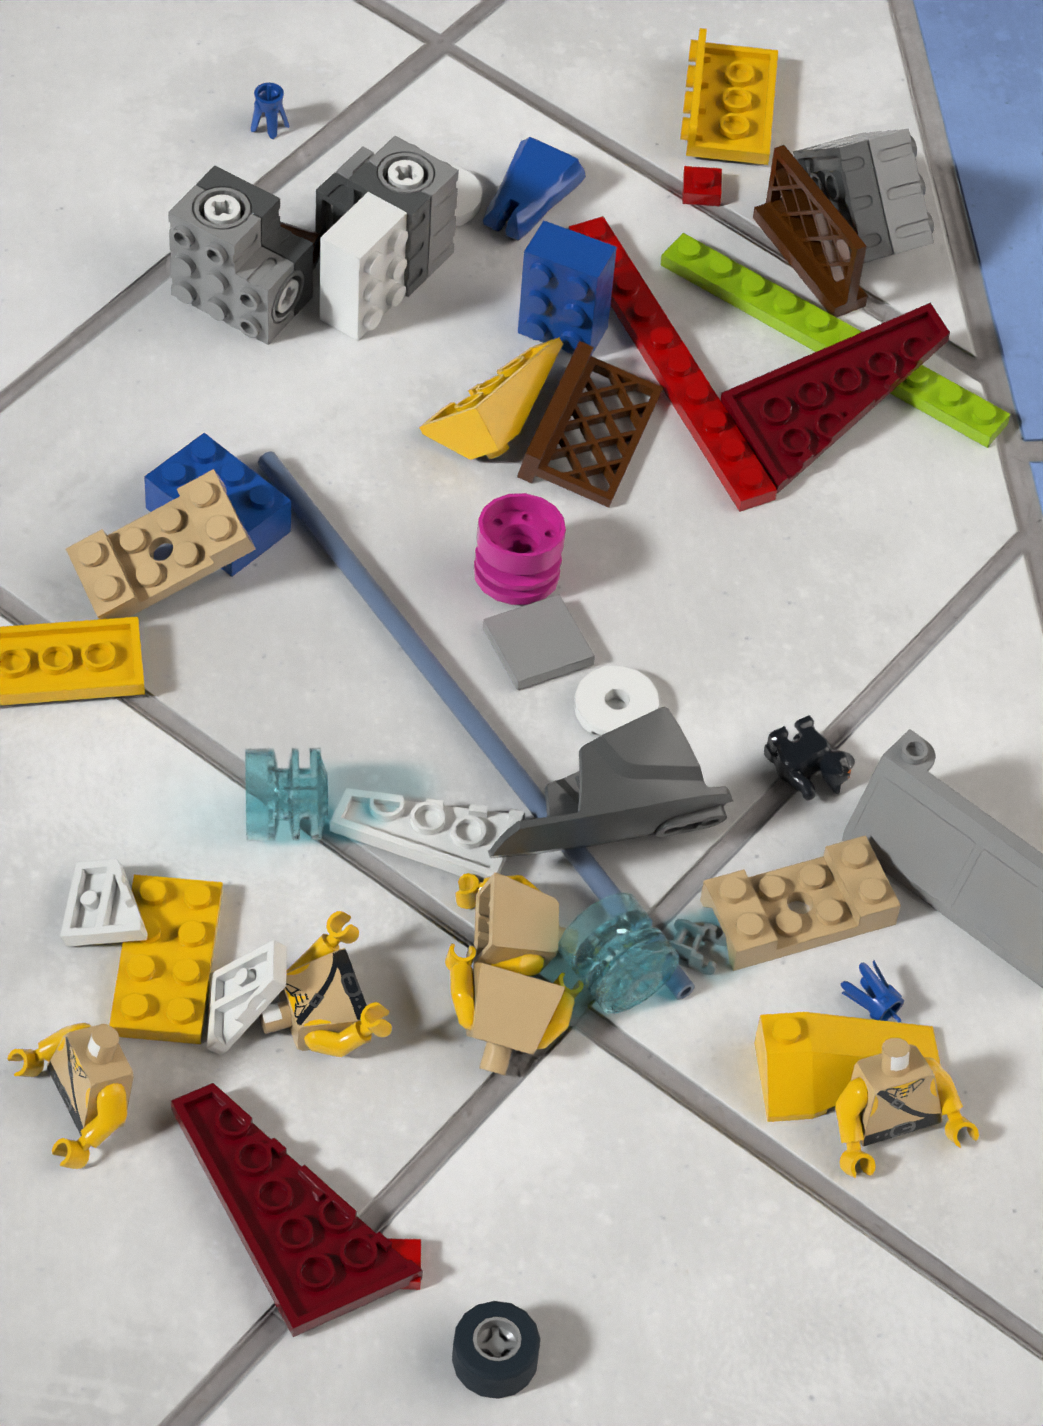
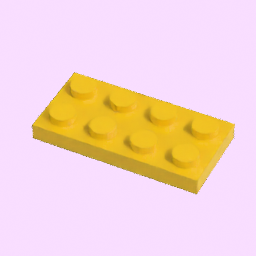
M138 617L0 627V706L145 695Z
M134 874L131 890L148 936L147 940L128 941L122 944L109 1026L118 1032L119 1037L201 1044L223 894V882Z

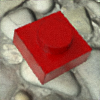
M684 166L682 204L720 206L722 169Z

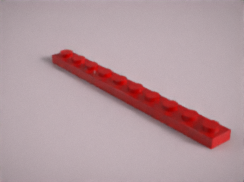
M604 216L569 226V230L617 247L610 306L660 386L664 387L665 394L739 512L776 500L777 489Z

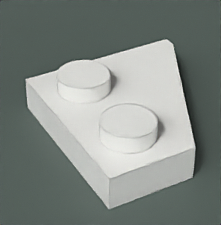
M118 859L76 862L60 938L65 945L69 947L147 940L148 933L124 868Z
M273 940L210 973L207 1049L220 1056L225 1054L286 987V946Z

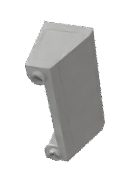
M909 729L882 755L844 830L842 841L866 835L885 873L1043 988V854L928 772L933 767L936 759L935 750L928 741Z

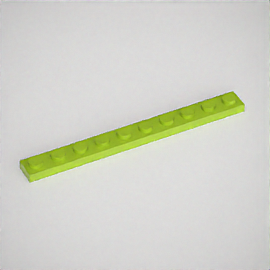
M682 233L661 255L660 265L815 352L862 332L685 233ZM923 365L890 393L987 448L1008 425L1010 413Z

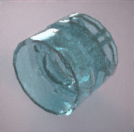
M274 748L245 749L246 841H275L279 821H288L292 840H300V821L310 820V840H322V830L328 816V773L321 757V748H309V768H299L298 748L291 749L288 768L278 767Z
M629 893L610 895L592 904L574 919L559 940V953L579 978L585 979L584 986L592 996H595L594 999L605 1013H620L646 1001L671 978L679 962L677 951L667 941L659 928L652 927L653 921L635 897Z

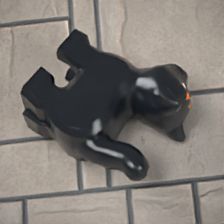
M810 715L795 722L794 727L799 733L793 737V741L788 739L789 733L785 726L769 734L767 744L764 746L765 757L775 765L778 776L800 791L805 800H812L816 796L814 784L807 777L817 771L821 772L822 777L834 793H840L841 784L850 778L855 760L850 753L831 748L828 740L815 729L814 720Z

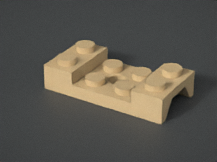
M214 469L177 488L180 495L178 498L107 535L101 529L66 548L99 619L131 617L256 550L232 506L223 481ZM165 543L173 545V551L167 559L162 561L154 560V552L160 545Z
M866 835L826 846L824 856L755 876L748 877L745 869L704 880L700 897L703 907L713 908L726 936L729 963L733 971L896 925L901 907ZM800 901L808 905L810 911L798 914L795 911H791L788 904Z

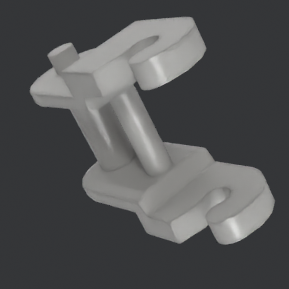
M677 919L674 923V928L677 930L674 940L666 941L664 947L671 956L687 961L688 968L707 975L714 974L717 964L714 961H709L708 965L704 964V956L696 953L700 943L706 940L720 946L727 945L724 932L722 936H719L718 927L705 922L704 926H700L689 920ZM685 936L695 939L691 947L682 944Z

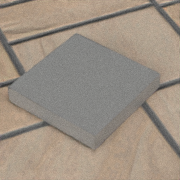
M560 594L483 619V630L517 690L594 665L595 655Z

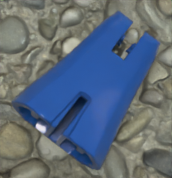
M532 137L521 140L497 192L486 209L483 224L491 229L500 231L508 221L506 235L517 241L521 240L551 208L583 182L586 177L585 170L578 158Z

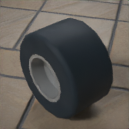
M500 1301L478 1304L464 1313L455 1328L452 1351L454 1370L463 1385L482 1397L496 1399L515 1395L528 1386L537 1371L541 1340L534 1320L525 1310L512 1303Z

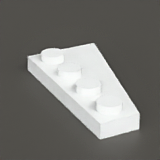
M346 788L330 820V832L458 876L470 873L475 875L479 882H483L486 877H491L494 872L500 874L507 857L490 858L488 850L492 848L494 843L508 828L517 821L524 820L525 810L510 809L509 813L488 811V806L470 804L469 808L445 806L444 800L426 798V802L405 801L403 795Z

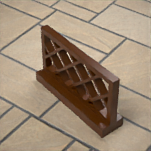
M782 145L774 148L766 203L754 207L753 219L829 314L837 318L865 307L868 295L859 284L867 248L866 244L786 146Z
M579 341L525 453L517 478L532 484L535 476L609 508L664 387L591 356L594 347ZM592 372L608 378L612 386L597 389L590 377ZM636 390L650 396L648 402L633 405L627 392ZM617 395L624 408L608 411L602 398ZM593 401L599 414L583 417L577 404ZM629 417L636 430L620 433L614 420ZM604 423L611 436L595 439L589 426ZM580 429L586 442L570 445L564 432ZM616 445L623 458L607 462L601 448ZM591 451L598 464L582 468L576 454ZM566 457L572 471L563 473L548 465L551 460ZM603 473L610 486L608 491L606 492L591 485L587 477Z

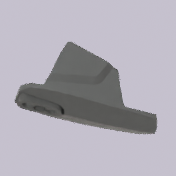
M660 707L582 746L579 750V771L565 778L555 780L545 787L547 817L517 821L498 838L492 848L488 850L490 858L532 855L603 845L654 834L656 837H667L706 829L718 825L727 819L724 806L729 802H733V799L727 787H708L705 784L700 764L681 727L667 707Z

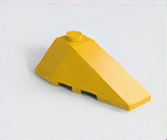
M560 337L530 347L498 369V375L469 389L470 396L458 404L451 402L440 409L419 427L422 434L470 460L487 455L488 459H493L505 453L510 448L508 442L521 432L563 345Z
M812 1012L760 1015L754 1045L767 1122L814 1119L827 1114L829 1108L836 1106L837 1099L851 1081L854 1065L860 1059L882 1053V1044L890 1038H901L909 1045L917 1046L924 1058L931 1057L941 1066L933 1026Z

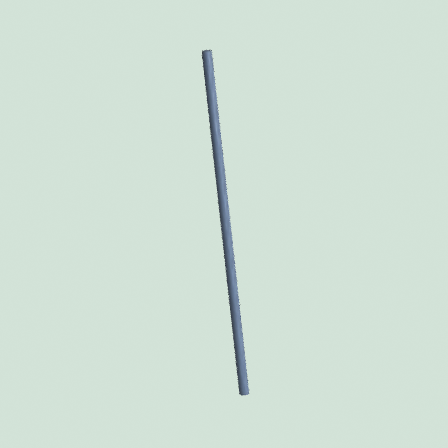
M272 451L263 454L258 460V465L273 485L291 500V507L535 819L547 817L546 799L543 792L277 455ZM582 847L561 851L678 1000L690 995L695 988L693 982L588 849Z

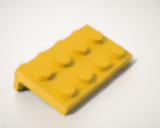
M700 28L698 40L691 39L688 62H695V66L688 65L686 87L693 88V91H685L683 113L690 114V118L683 117L680 140H687L686 156L768 165L778 50L706 42L707 29Z

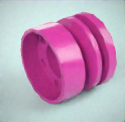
M519 493L495 498L482 509L478 519L477 547L475 549L473 569L475 581L485 594L503 603L528 605L547 598L555 591L560 579L561 554L564 548L566 533L564 517L557 507L542 497Z

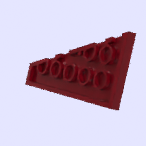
M930 302L721 393V402L775 485L778 494L949 341L950 331Z
M214 1083L171 1100V1110L293 1337L408 1286L409 1282L421 1277L422 1280L423 1270L412 1260L407 1261L392 1248L390 1240L380 1231L375 1233L357 1216V1211L305 1164L303 1166L298 1164L286 1153L287 1148L275 1137L269 1138L252 1122V1117Z

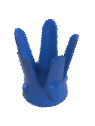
M262 83L254 90L255 102L251 132L257 131L262 113H265L268 135L271 139H275L277 136L278 113L281 114L285 127H290L282 104L284 90L275 83Z
M873 960V967L879 978L866 963L861 962L859 965V971L863 976L860 984L867 994L848 981L840 983L841 987L845 990L842 994L867 1009L872 1019L888 1021L893 1017L897 1022H901L900 1017L896 1013L904 1004V999L901 998L902 995L891 984L886 982L875 960Z

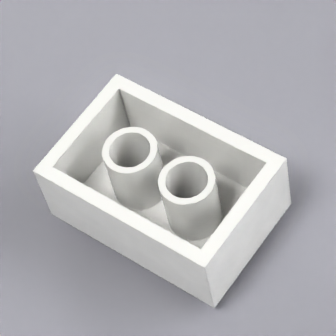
M367 192L321 237V321L358 341L368 330H373L378 326L382 316L392 306L396 307L401 303L406 293L404 274L407 266V260L405 259L406 242L408 239V232L406 231L407 212Z

